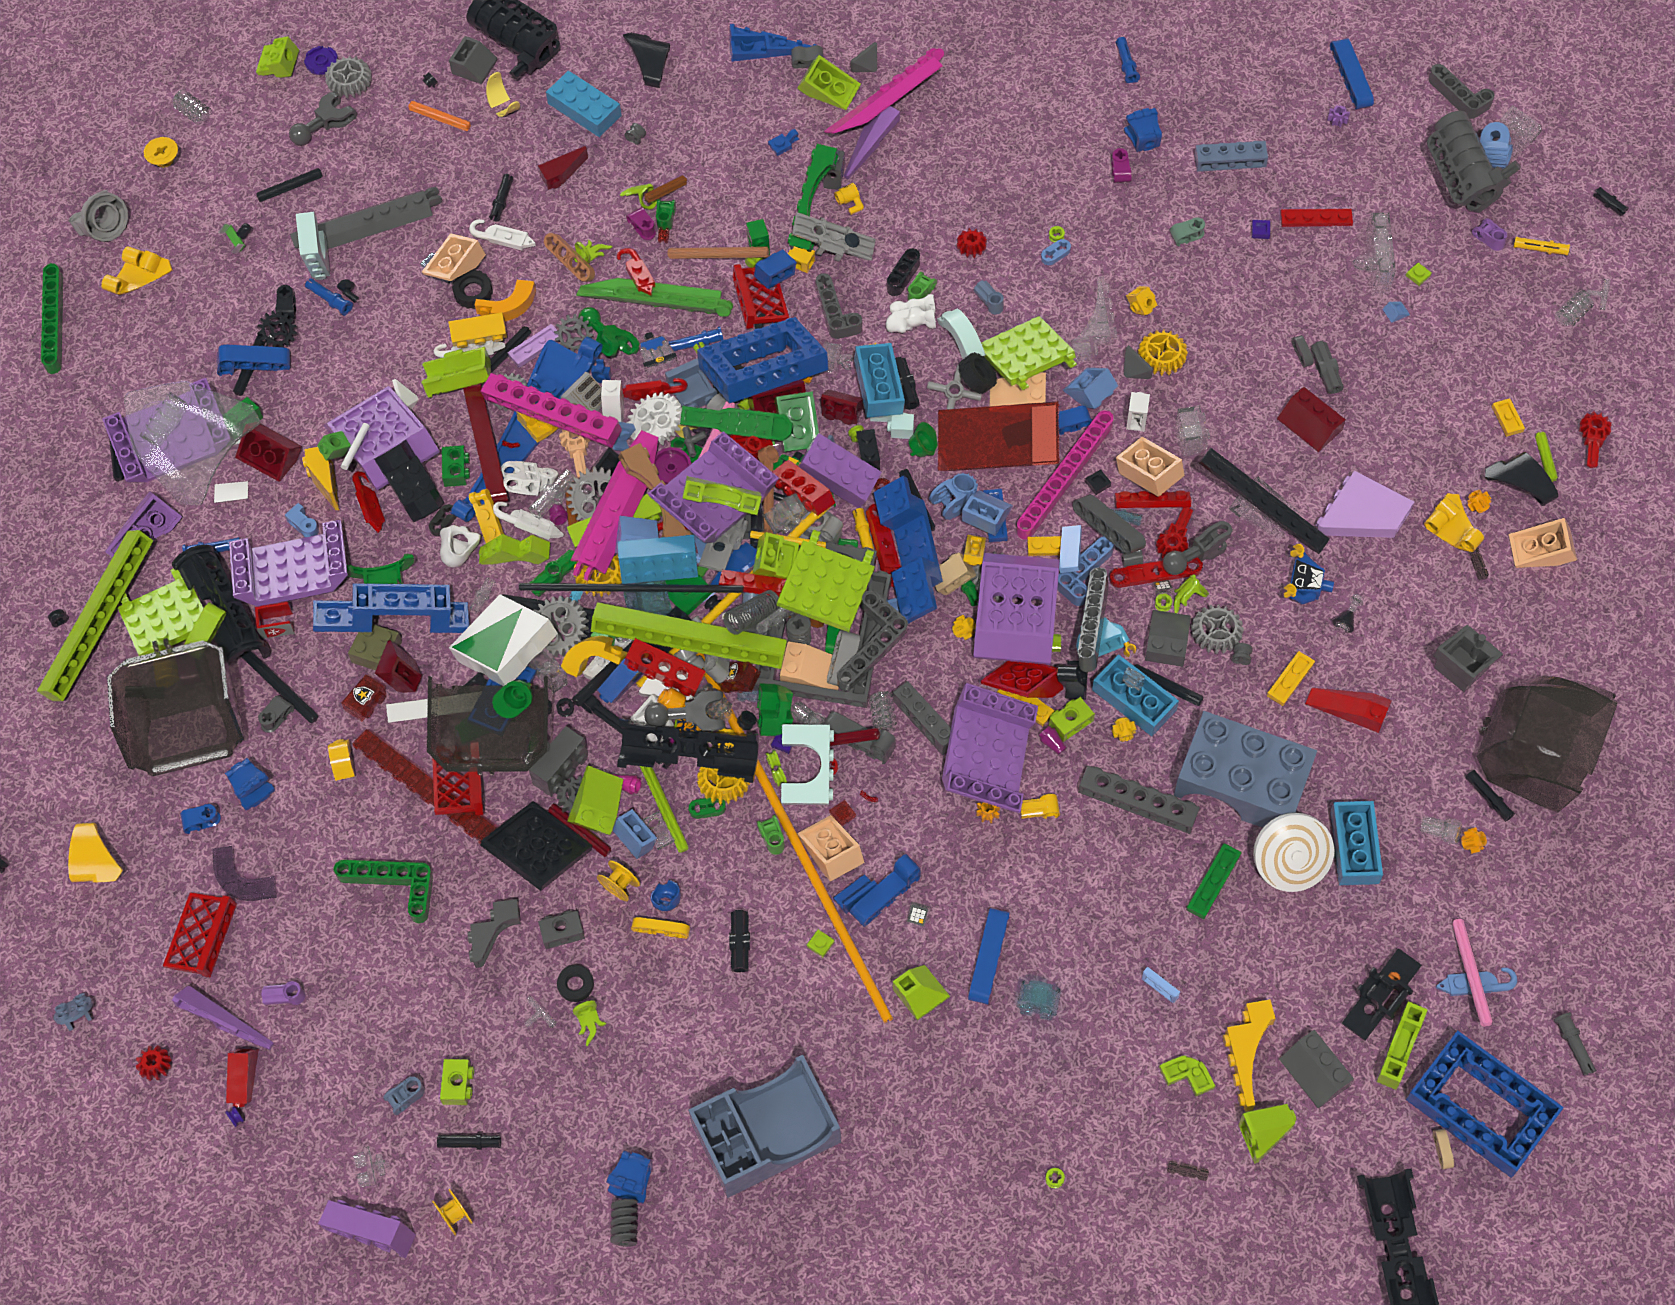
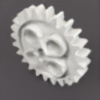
M663 392L659 396L656 393L653 394V397L647 395V400L641 398V404L635 403L637 408L630 410L633 415L628 416L631 421L626 422L634 424L636 429L631 438L635 440L642 430L659 437L658 443L660 442L662 445H664V440L670 442V436H676L674 431H680L678 425H680L681 404L674 396L671 397L669 393L664 395Z

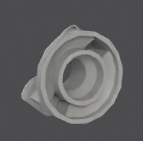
M103 190L90 196L84 203L81 212L72 215L69 218V222L79 236L86 235L100 241H112L125 230L128 222V210L121 198L109 193L107 190ZM99 208L100 214L98 218L95 219V213Z
M797 502L787 515L790 519V532L811 513L806 510L804 505H799ZM827 511L821 518L815 521L822 523L820 526H810L799 537L809 539L813 530L821 532L818 541H831L838 545L839 538H842V528L844 525L836 516Z

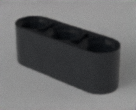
M907 249L888 276L887 292L889 295H900L920 266V252L917 249Z

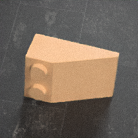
M450 233L422 273L452 281L476 268L486 254L478 240Z
M1041 372L1028 378L1025 382L1029 385V388L1021 390L1017 384L1011 386L1005 378L997 379V384L990 389L989 413L1032 414L1033 407H1045L1046 372Z
M1565 518L1509 534L1516 568L1559 566L1577 560L1571 530Z
M788 641L780 672V681L833 690L839 689L838 686L827 683L832 654L807 644Z
M831 815L797 833L821 872L830 882L864 863L860 845Z

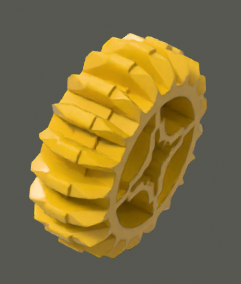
M1164 329L1162 333L1156 330L1155 334L1150 332L1148 337L1144 336L1138 349V354L1153 368L1154 375L1157 371H1160L1161 376L1164 372L1170 375L1171 370L1176 373L1178 369H1181L1186 362L1188 352L1186 344L1183 343V338H1179L1178 334L1172 335V331L1165 333Z
M618 555L613 557L606 574L599 573L597 577V572L600 571L594 570L591 576L594 581L590 579L589 581L584 580V574L588 566L584 565L581 573L578 576H574L576 584H622ZM585 591L586 594L592 592L593 597L596 595V593H599L601 598L603 596V593L605 592L608 596L611 594V592L607 591Z
M700 767L697 784L700 792L705 795L706 799L711 798L713 803L716 799H719L721 805L724 799L729 805L730 800L737 802V797L743 798L744 792L748 791L750 783L744 782V778L737 779L735 777L717 775L718 769ZM708 780H711L716 786H713Z

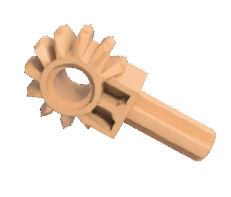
M562 429V433L559 435L561 446L565 447V450L569 451L570 458L574 459L576 475L579 478V471L586 474L584 456L587 455L586 448H588V443L591 440Z

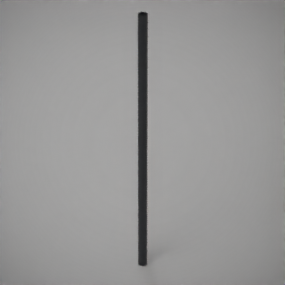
M519 583V590L743 593L744 586Z

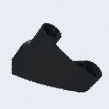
M632 32L623 34L638 60L643 80L645 81L644 85L660 88L664 62L668 58L670 43L652 40L647 35Z
M1526 452L1520 453L1507 462L1503 460L1498 461L1485 469L1486 479L1517 486L1534 495L1541 506H1545L1558 498V491L1548 474Z

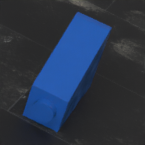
M625 658L597 690L600 693L599 697L606 703H615L644 674L628 669L627 665L624 664Z

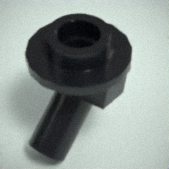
M348 279L341 280L337 284L338 290L342 291L343 295L356 303L359 297L351 292L355 287V283Z

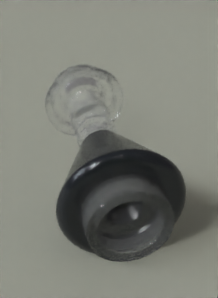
M1354 594L1349 598L1351 604L1348 610L1333 619L1335 631L1338 632L1339 629H1342L1343 635L1354 631V613L1358 606L1362 607L1364 604L1363 598L1360 595Z

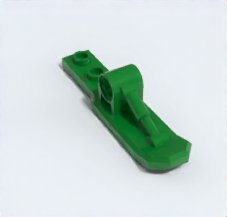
M682 406L680 425L718 429L730 435L756 436L758 438L784 441L791 436L793 423L783 414L735 408L712 410Z

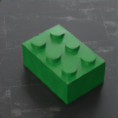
M813 391L775 397L776 413L786 415L793 423L791 436L781 441L782 452L808 449L812 440L819 433Z

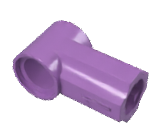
M294 981L288 982L285 985L264 986L262 989L264 1005L284 1003L298 1005L304 1001L306 996L301 986ZM298 990L296 995L291 996L293 991Z

